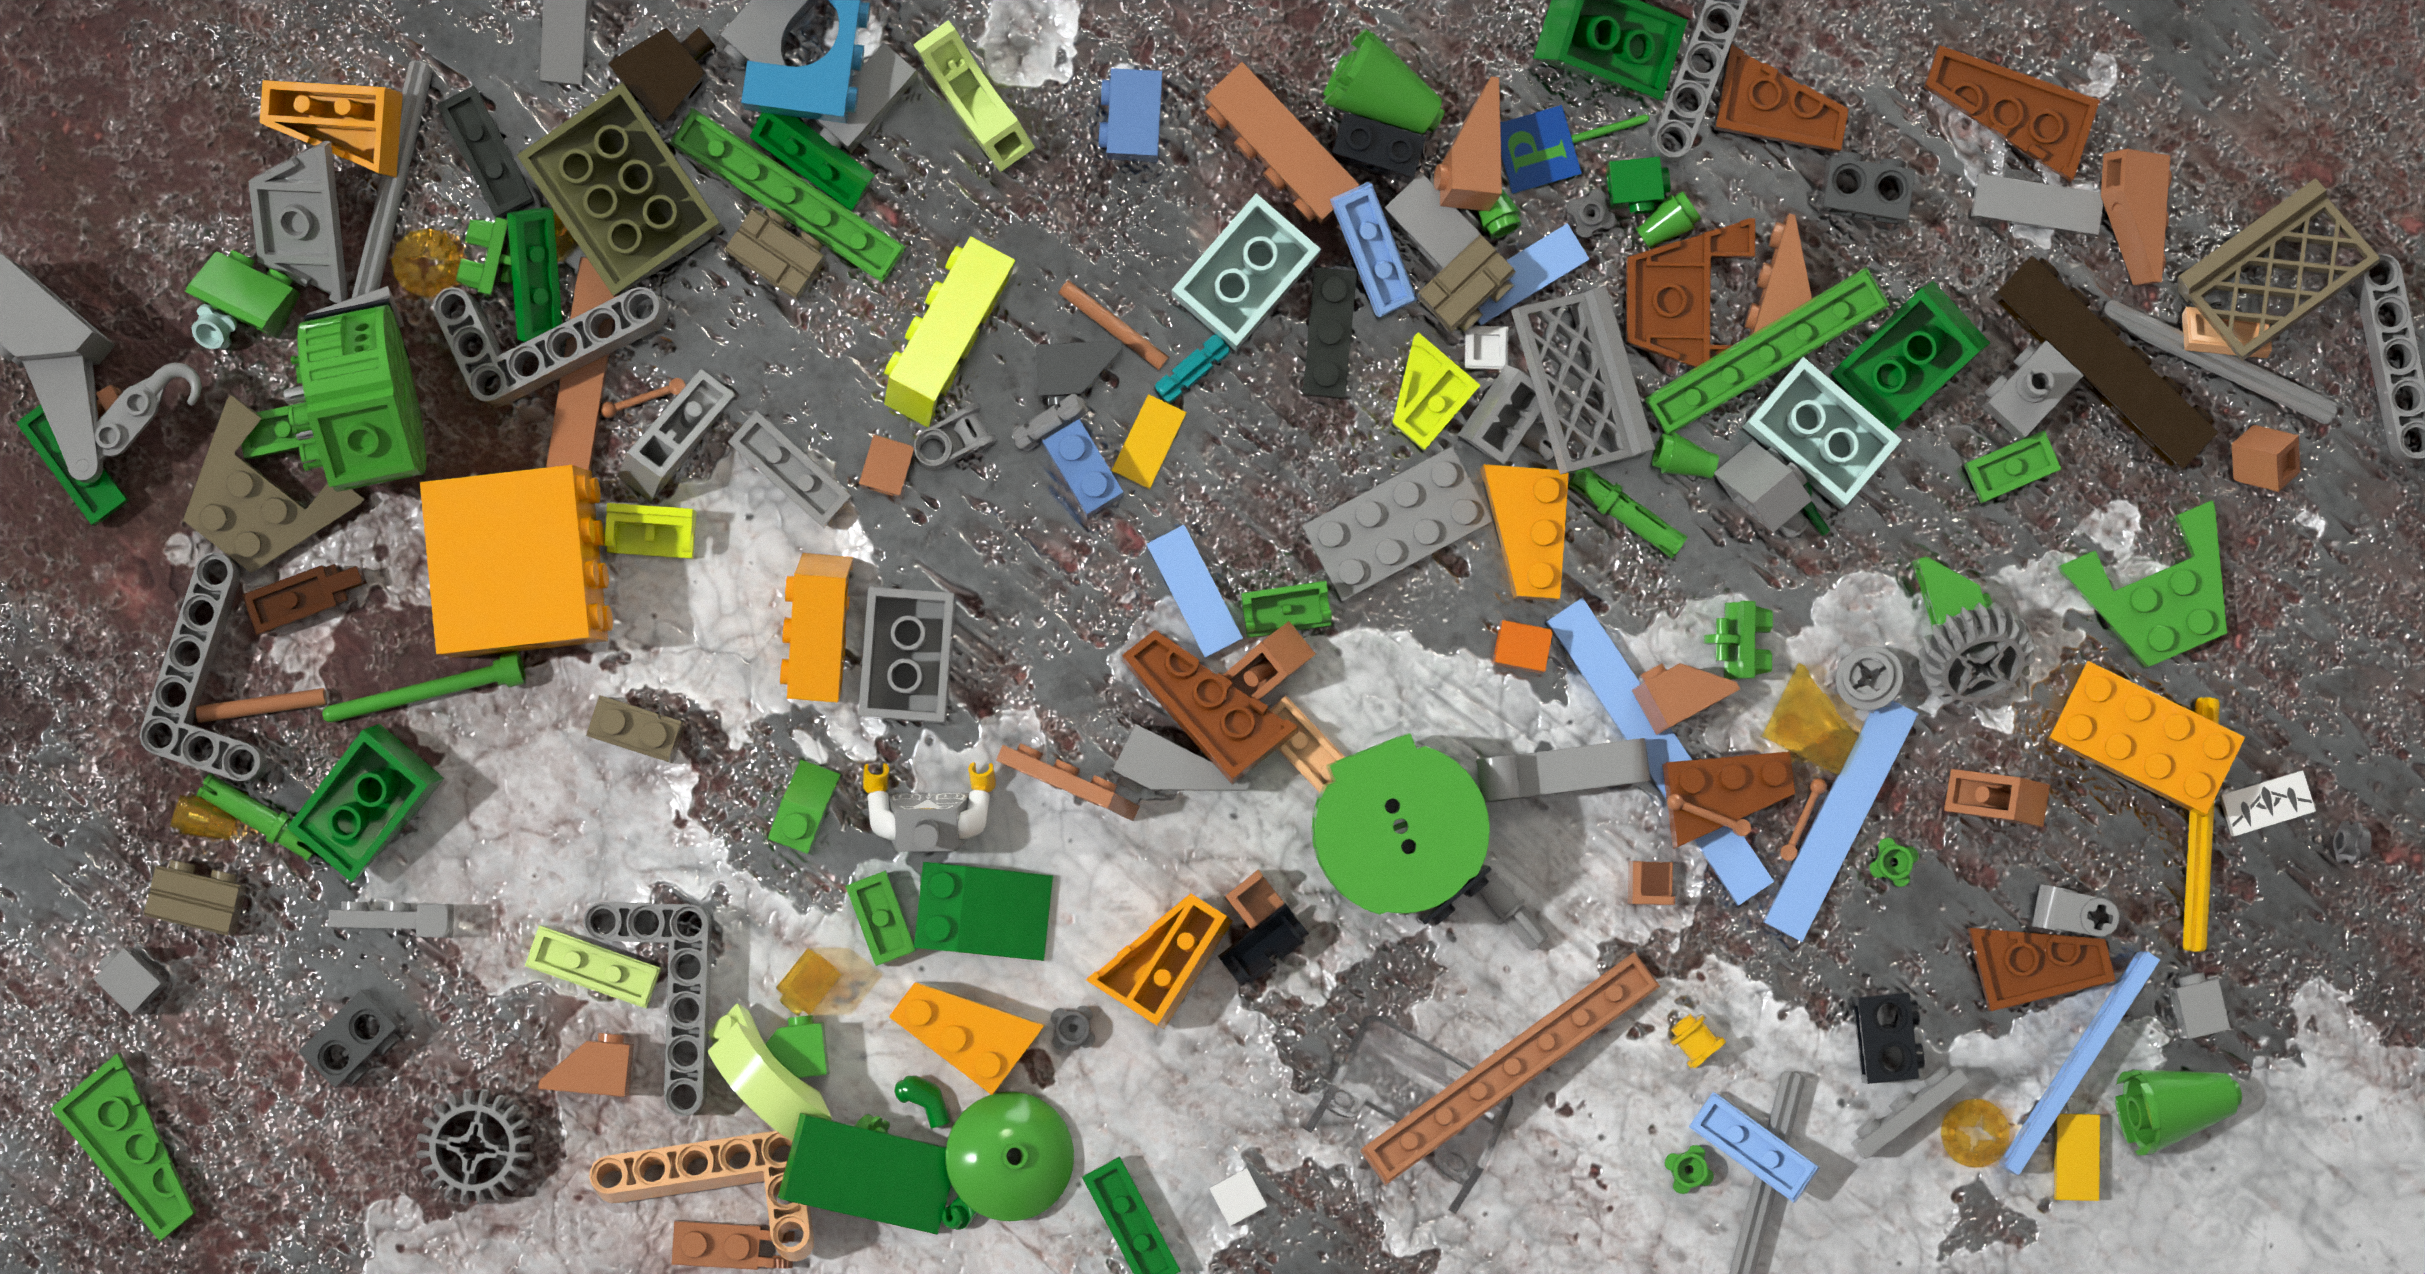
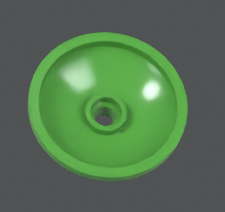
M1000 1092L975 1101L957 1118L947 1139L945 1164L948 1178L954 1191L969 1208L990 1219L1021 1221L1044 1212L1063 1194L1073 1171L1074 1148L1065 1122L1050 1105L1029 1094ZM1011 1148H1016L1021 1153V1160L1016 1165L1010 1164L1007 1160V1152Z

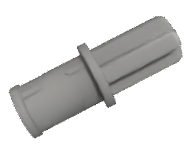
M1494 872L1487 878L1489 883L1479 891V894L1499 915L1500 919L1498 922L1500 924L1505 922L1528 950L1533 951L1546 941L1548 933L1524 907L1526 901L1524 899L1519 901L1498 877V874Z

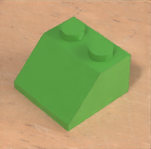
M231 250L229 256L216 251L188 284L185 292L200 302L208 304L214 309L278 339L301 294L290 287L293 279L271 268L267 275L252 268L254 260L234 250Z

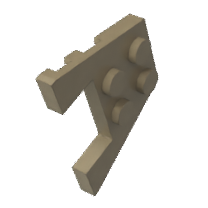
M231 394L226 400L183 521L250 573H253L361 504L365 497L355 489L336 492L333 487H329L327 482L308 507L300 504L236 454V450L263 417L235 395Z

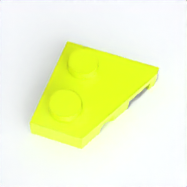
M1418 332L1412 341L1392 424L1425 451L1477 391L1480 384Z

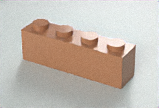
M1243 62L1235 67L1205 96V104L1208 106V109L1204 111L1206 116L1220 130H1223L1226 126L1238 138L1234 141L1238 150L1250 161L1256 157L1267 168L1263 172L1265 178L1279 192L1284 188L1289 191L1296 199L1292 204L1293 207L1309 223L1313 219L1320 225L1325 223L1335 213L1330 199L1359 186L1358 182Z

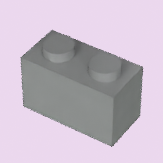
M1422 172L1384 207L1383 213L1388 220L1439 272L1481 234L1476 229L1480 225L1479 222L1467 209L1460 208L1457 210L1453 207L1440 206V190L1434 188V176L1428 179Z

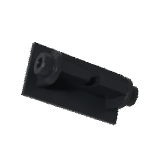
M1285 903L1218 955V957L1241 987L1247 982L1252 985L1257 978L1274 966L1269 960L1272 955L1276 954L1282 960L1298 946L1305 944L1303 939L1309 933Z

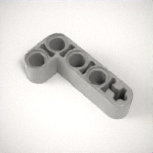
M1645 738L1476 760L1480 792L1485 803L1651 781Z

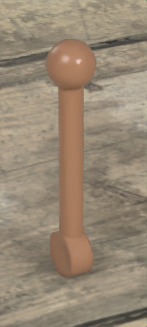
M674 378L668 386L617 403L605 402L600 407V413L605 418H612L617 411L671 393L677 396L686 384L682 379Z
M1821 778L1814 779L1810 784L1812 792L1788 844L1783 845L1780 849V856L1783 860L1792 861L1797 857L1796 845L1819 795L1825 793L1827 789V783Z
M1672 794L1667 799V805L1671 810L1678 811L1682 809L1732 828L1737 836H1746L1751 831V825L1745 819L1736 821L1685 802L1679 794Z

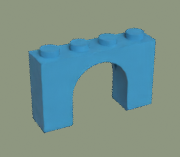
M828 0L838 13V35L829 52L812 64L794 67L747 61L741 101L744 109L847 124L848 112L855 113L857 108L859 88L852 87L854 70H862L864 45L858 44L860 28L867 29L870 3H866L864 0Z

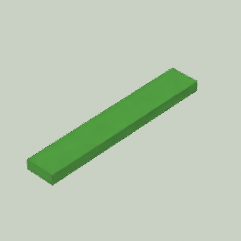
M694 108L691 109L669 142L672 147L764 207L773 210L790 224L807 233L882 284L906 250L905 246Z
M1865 267L1646 396L1645 402L1664 432L1670 435L1887 308L1889 302L1868 267Z

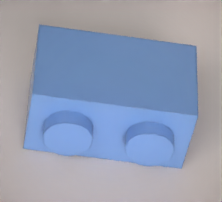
M1111 68L1110 80H1102L1101 105L1109 106L1108 122H1100L1099 147L1107 148V159L1158 162L1162 71Z
M1080 419L1043 440L1045 449L1087 518L1124 497L1123 490Z

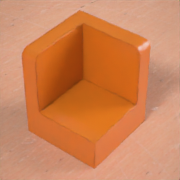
M1502 620L1499 624L1492 664L1543 674L1546 671L1553 634L1552 630Z

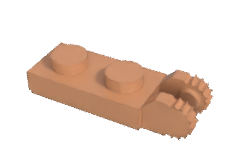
M674 1221L671 1265L758 1270L759 1267L793 1268V1261H788L782 1258L781 1255L760 1256L761 1240L772 1241L770 1229H762V1225ZM795 1231L786 1232L782 1238V1243L793 1242Z

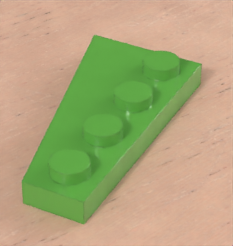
M121 1053L115 1054L50 1108L159 1241L166 1239L196 1214V1210Z

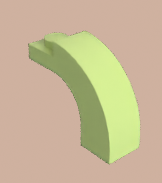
M949 20L913 44L924 61L928 72L952 108L1000 172L1035 148L1018 119L989 83Z
M737 1003L708 1032L713 1043L708 1053L723 1078L736 1094L777 1132L793 1142L800 1113L828 1120L832 1119L820 1091L793 1075L770 1052L763 1042L748 1009Z

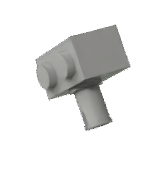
M2047 340L2037 348L2030 343L2013 361L2018 368L2008 378L2001 374L1984 391L1990 398L1981 407L2018 441L2025 438L2084 376Z
M1505 365L1458 435L1490 458L1502 464L1506 463L1520 441L1541 455L1546 461H1549L1554 456L1553 450L1543 443V441H1546L1551 445L1546 427L1535 420L1541 409L1531 377L1517 368Z
M1752 440L1714 472L1733 502L1772 533L1781 527L1784 535L1795 537L1807 528L1808 520L1800 510L1812 501V498L1803 487L1808 481L1795 464L1790 462L1787 465L1780 454L1772 447L1766 451Z

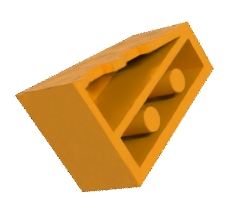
M262 81L261 124L314 146L323 141H331L332 154L350 160L374 172L397 178L402 92L386 87Z
M1483 464L1480 470L1490 502L1493 521L1498 533L1513 598L1557 602L1561 594L1569 473L1560 475L1559 470Z
M802 553L794 576H787L785 601L792 602V617L784 618L782 642L790 643L789 659L782 658L780 670V684L787 685V699L836 703L839 701L842 692L846 650V617L850 604V597H848L849 573L853 569L854 557Z
M1190 893L1152 924L1138 939L1129 946L1124 947L1117 953L1116 957L1085 980L1156 1026L1165 1029L1233 920Z
M914 982L889 1015V1018L991 1095L995 1093L1045 1026V1024L920 982Z

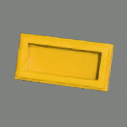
M1148 394L1111 472L1150 490L1187 412Z
M2059 1113L2054 1121V1200L2099 1201L2100 1115Z

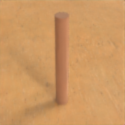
M1067 280L1059 290L1058 294L1117 339L1122 340L1125 345L1159 371L1170 358L1071 281Z
M325 688L200 705L196 706V717L198 723L321 706L327 705Z

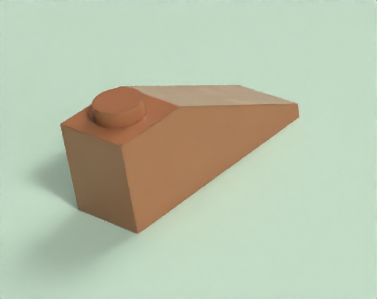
M1490 77L1475 100L1442 163L1436 166L1434 188L1440 190V206L1490 211L1502 194L1499 77Z

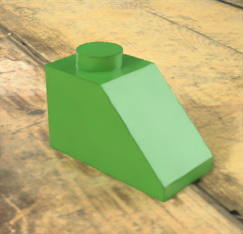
M1926 556L1912 561L1932 631L1933 624H1943L1946 622V614L1950 616L1960 614L1962 606L1969 611L1973 610L1978 602L1986 608L1993 604L1988 593L1982 594L1980 585Z
M800 760L782 798L767 839L812 855L841 774Z
M813 1015L787 1018L788 1026L779 1027L765 1044L774 1057L797 1078L827 1075L830 1073L824 1022L814 1023Z

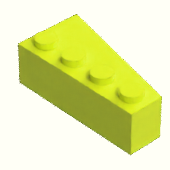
M971 236L964 248L959 246L954 248L945 266L946 269L950 270L945 281L941 283L936 280L925 300V303L930 305L923 319L917 315L915 316L904 337L909 340L904 352L901 354L895 351L886 366L884 374L888 375L889 379L884 405L927 428L930 427L936 416L935 408L939 394L941 393L945 396L948 394L960 367V364H958L959 359L968 357L980 332L978 326L980 323L985 324L1012 275L1015 264L1013 258Z

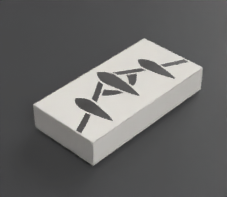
M2303 770L2219 795L2231 837L2316 811Z

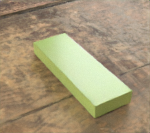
M541 925L538 927L525 963L526 967L646 1009L649 1006L662 969L661 967Z

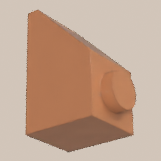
M1288 621L1260 642L1225 672L1223 676L1232 681L1234 687L1249 697L1261 700L1316 655V653L1291 622Z
M1662 663L1641 674L1640 676L1644 683L1632 689V692L1655 734L1658 735L1737 692L1740 688L1735 681L1681 663L1668 670Z
M1951 769L1944 811L2008 823L2043 827L2050 785L2020 777Z
M598 1033V1041H586L539 1080L538 1089L620 1097L629 1096L634 1044L623 1043L624 1035Z

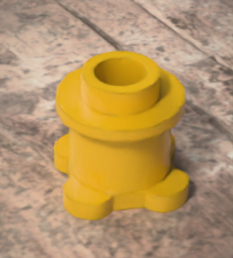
M1691 1013L1673 1026L1671 1031L1675 1036L1670 1040V1043L1672 1045L1678 1044L1689 1058L1687 1065L1690 1068H1696L1726 1043V1040L1723 1037H1715L1703 1022L1705 1020L1703 1015L1694 1018Z

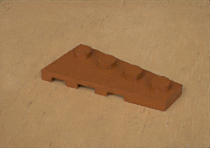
M1941 45L1936 48L1923 87L2069 182L2074 180L2100 103L2099 99Z

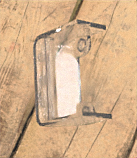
M1366 1016L1354 1033L1324 1087L1304 1129L1312 1133L1326 1109L1336 1116L1352 1118L1360 1113L1364 1105L1398 1123L1474 1067L1382 1016ZM1512 1094L1438 1147L1435 1153V1164L1445 1177L1459 1183L1448 1209L1454 1214L1457 1213L1487 1165L1513 1105Z

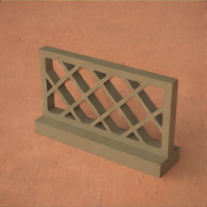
M2317 178L2310 181L2178 276V293L2188 304L2192 302L2241 361H2244L2380 263V257L2327 198V190ZM2325 212L2335 224L2334 237L2308 234L2309 222ZM2304 226L2303 233H2295ZM2339 230L2346 236V238L2339 237ZM2282 241L2302 242L2300 261L2274 259L2275 247ZM2307 243L2333 246L2330 265L2304 262ZM2337 246L2356 248L2365 259L2354 267L2335 265ZM2270 251L2269 258H2262L2264 254ZM2249 265L2268 267L2265 286L2240 284L2241 271ZM2272 268L2298 270L2296 289L2270 287ZM2303 271L2329 274L2327 287L2320 292L2301 290ZM2334 274L2342 275L2333 282ZM2235 276V282H2234V283L2227 282L2228 280H2230L2232 277ZM2214 290L2233 292L2231 311L2212 309L2204 300V297ZM2238 292L2264 295L2262 313L2236 312ZM2268 297L2295 298L2293 311L2285 317L2266 315ZM2299 299L2307 300L2298 307ZM2221 319H2228L2229 327ZM2234 320L2260 323L2259 335L2243 346L2233 334ZM2265 324H2273L2264 331Z

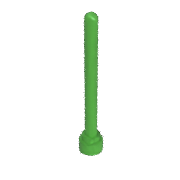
M519 651L501 654L500 659L494 660L492 666L330 705L324 708L322 716L325 721L332 723L497 682L499 686L507 684L508 688L526 684L524 664Z

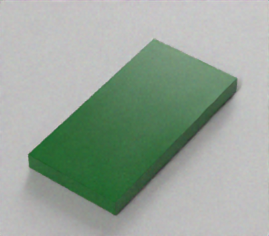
M800 1113L778 1198L938 1235L942 1212L945 1209L951 1186L945 1164L946 1147Z

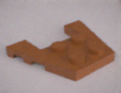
M1748 218L1739 221V223L1707 231L1695 237L1676 241L1627 257L1625 344L1694 368L1733 346L1710 344L1711 258L1753 259L1755 257V218Z

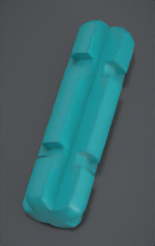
M1218 335L1211 336L1202 344L1205 347L1200 351L1197 348L1172 369L1174 373L1172 376L1169 377L1166 374L1156 383L1155 388L1166 402L1173 403L1183 394L1181 389L1184 387L1189 389L1214 368L1213 362L1217 361L1220 363L1230 354V349L1222 338Z

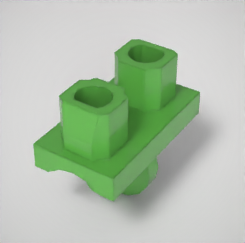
M496 217L493 222L486 220L469 221L464 243L487 248L484 263L461 258L455 282L468 288L476 289L477 296L489 298V295L491 296L498 265L503 266L500 282L513 284L510 243L507 254H501L508 224L506 219Z
M1756 601L1725 603V618H1716V634L1704 635V644L1716 645V661H1724V678L1729 680L1755 678L1757 674L1772 671L1771 651L1768 649H1755V633H1770L1773 627L1772 610L1756 606Z

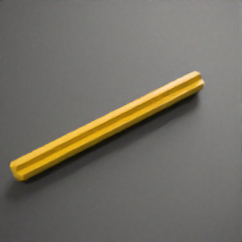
M2200 697L2195 701V713L2219 724L2220 702L2216 698ZM2214 801L2207 815L2202 817L2192 811L2189 814L2182 947L2184 950L2192 952H2203L2207 948Z

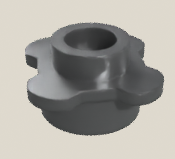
M1600 189L1592 190L1589 196L1580 200L1572 198L1566 206L1567 213L1573 216V221L1577 226L1576 234L1581 238H1589L1593 232L1601 228L1610 229L1615 223V215L1609 212L1605 203L1606 194ZM1593 210L1595 216L1592 218L1588 217L1587 211Z
M2342 821L2333 840L2337 862L2344 863L2348 860L2350 864H2356L2358 861L2365 860L2369 855L2371 834L2366 827H2363L2361 822H2354L2353 825H2350L2349 821Z
M1079 1006L1077 1010L1072 1011L1057 1008L1052 1012L1050 1019L1055 1024L1056 1031L1053 1044L1057 1049L1064 1051L1069 1046L1081 1045L1083 1048H1088L1093 1045L1095 1035L1090 1029V1020L1093 1017V1013L1089 1007ZM1070 1024H1075L1077 1026V1030L1075 1032L1069 1031Z

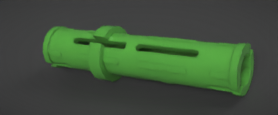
M1590 468L1576 471L1568 483L1570 488L1581 493L1597 505V511L1604 515L1607 512L1643 539L1656 546L1671 559L1677 554L1688 537L1622 491L1623 487L1616 482L1613 485Z
M211 772L202 783L204 786L199 788L196 796L205 799L267 836L265 841L272 845L277 842L301 856L307 862L312 858L315 851L286 828L291 822L289 820L290 815L285 812L278 814L214 776L215 774Z

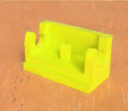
M607 503L605 527L607 553L693 559L697 515L695 510L689 508Z

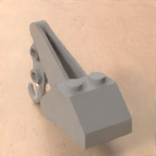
M0 252V355L8 361H13L21 368L25 366L70 475L83 483H93L102 475L103 460L106 457H116L123 454L153 420L158 412L165 387L172 379L182 377L189 382L191 393L187 402L189 405H194L201 394L202 385L200 377L187 364L177 362L166 364L151 377L125 389L98 421L93 365H99L114 348L115 344L22 265Z

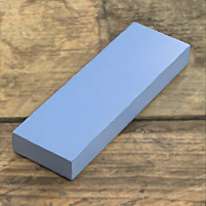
M1366 182L1331 198L1330 202L1375 315L1382 317L1417 301L1372 183Z
M1568 223L1506 260L1516 271L1510 279L1514 287L1497 303L1490 298L1478 309L1483 314L1477 321L1479 326H1483L1590 260Z
M1185 525L1146 544L1204 658L1243 639Z
M1716 1092L1710 1095L1689 1125V1128L1793 1203L1797 1202L1820 1169L1818 1165Z

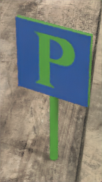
M1562 105L1501 122V157L1512 194L1581 175L1582 172L1573 144L1647 123L1650 119L1649 116L1644 114L1572 136L1570 135Z

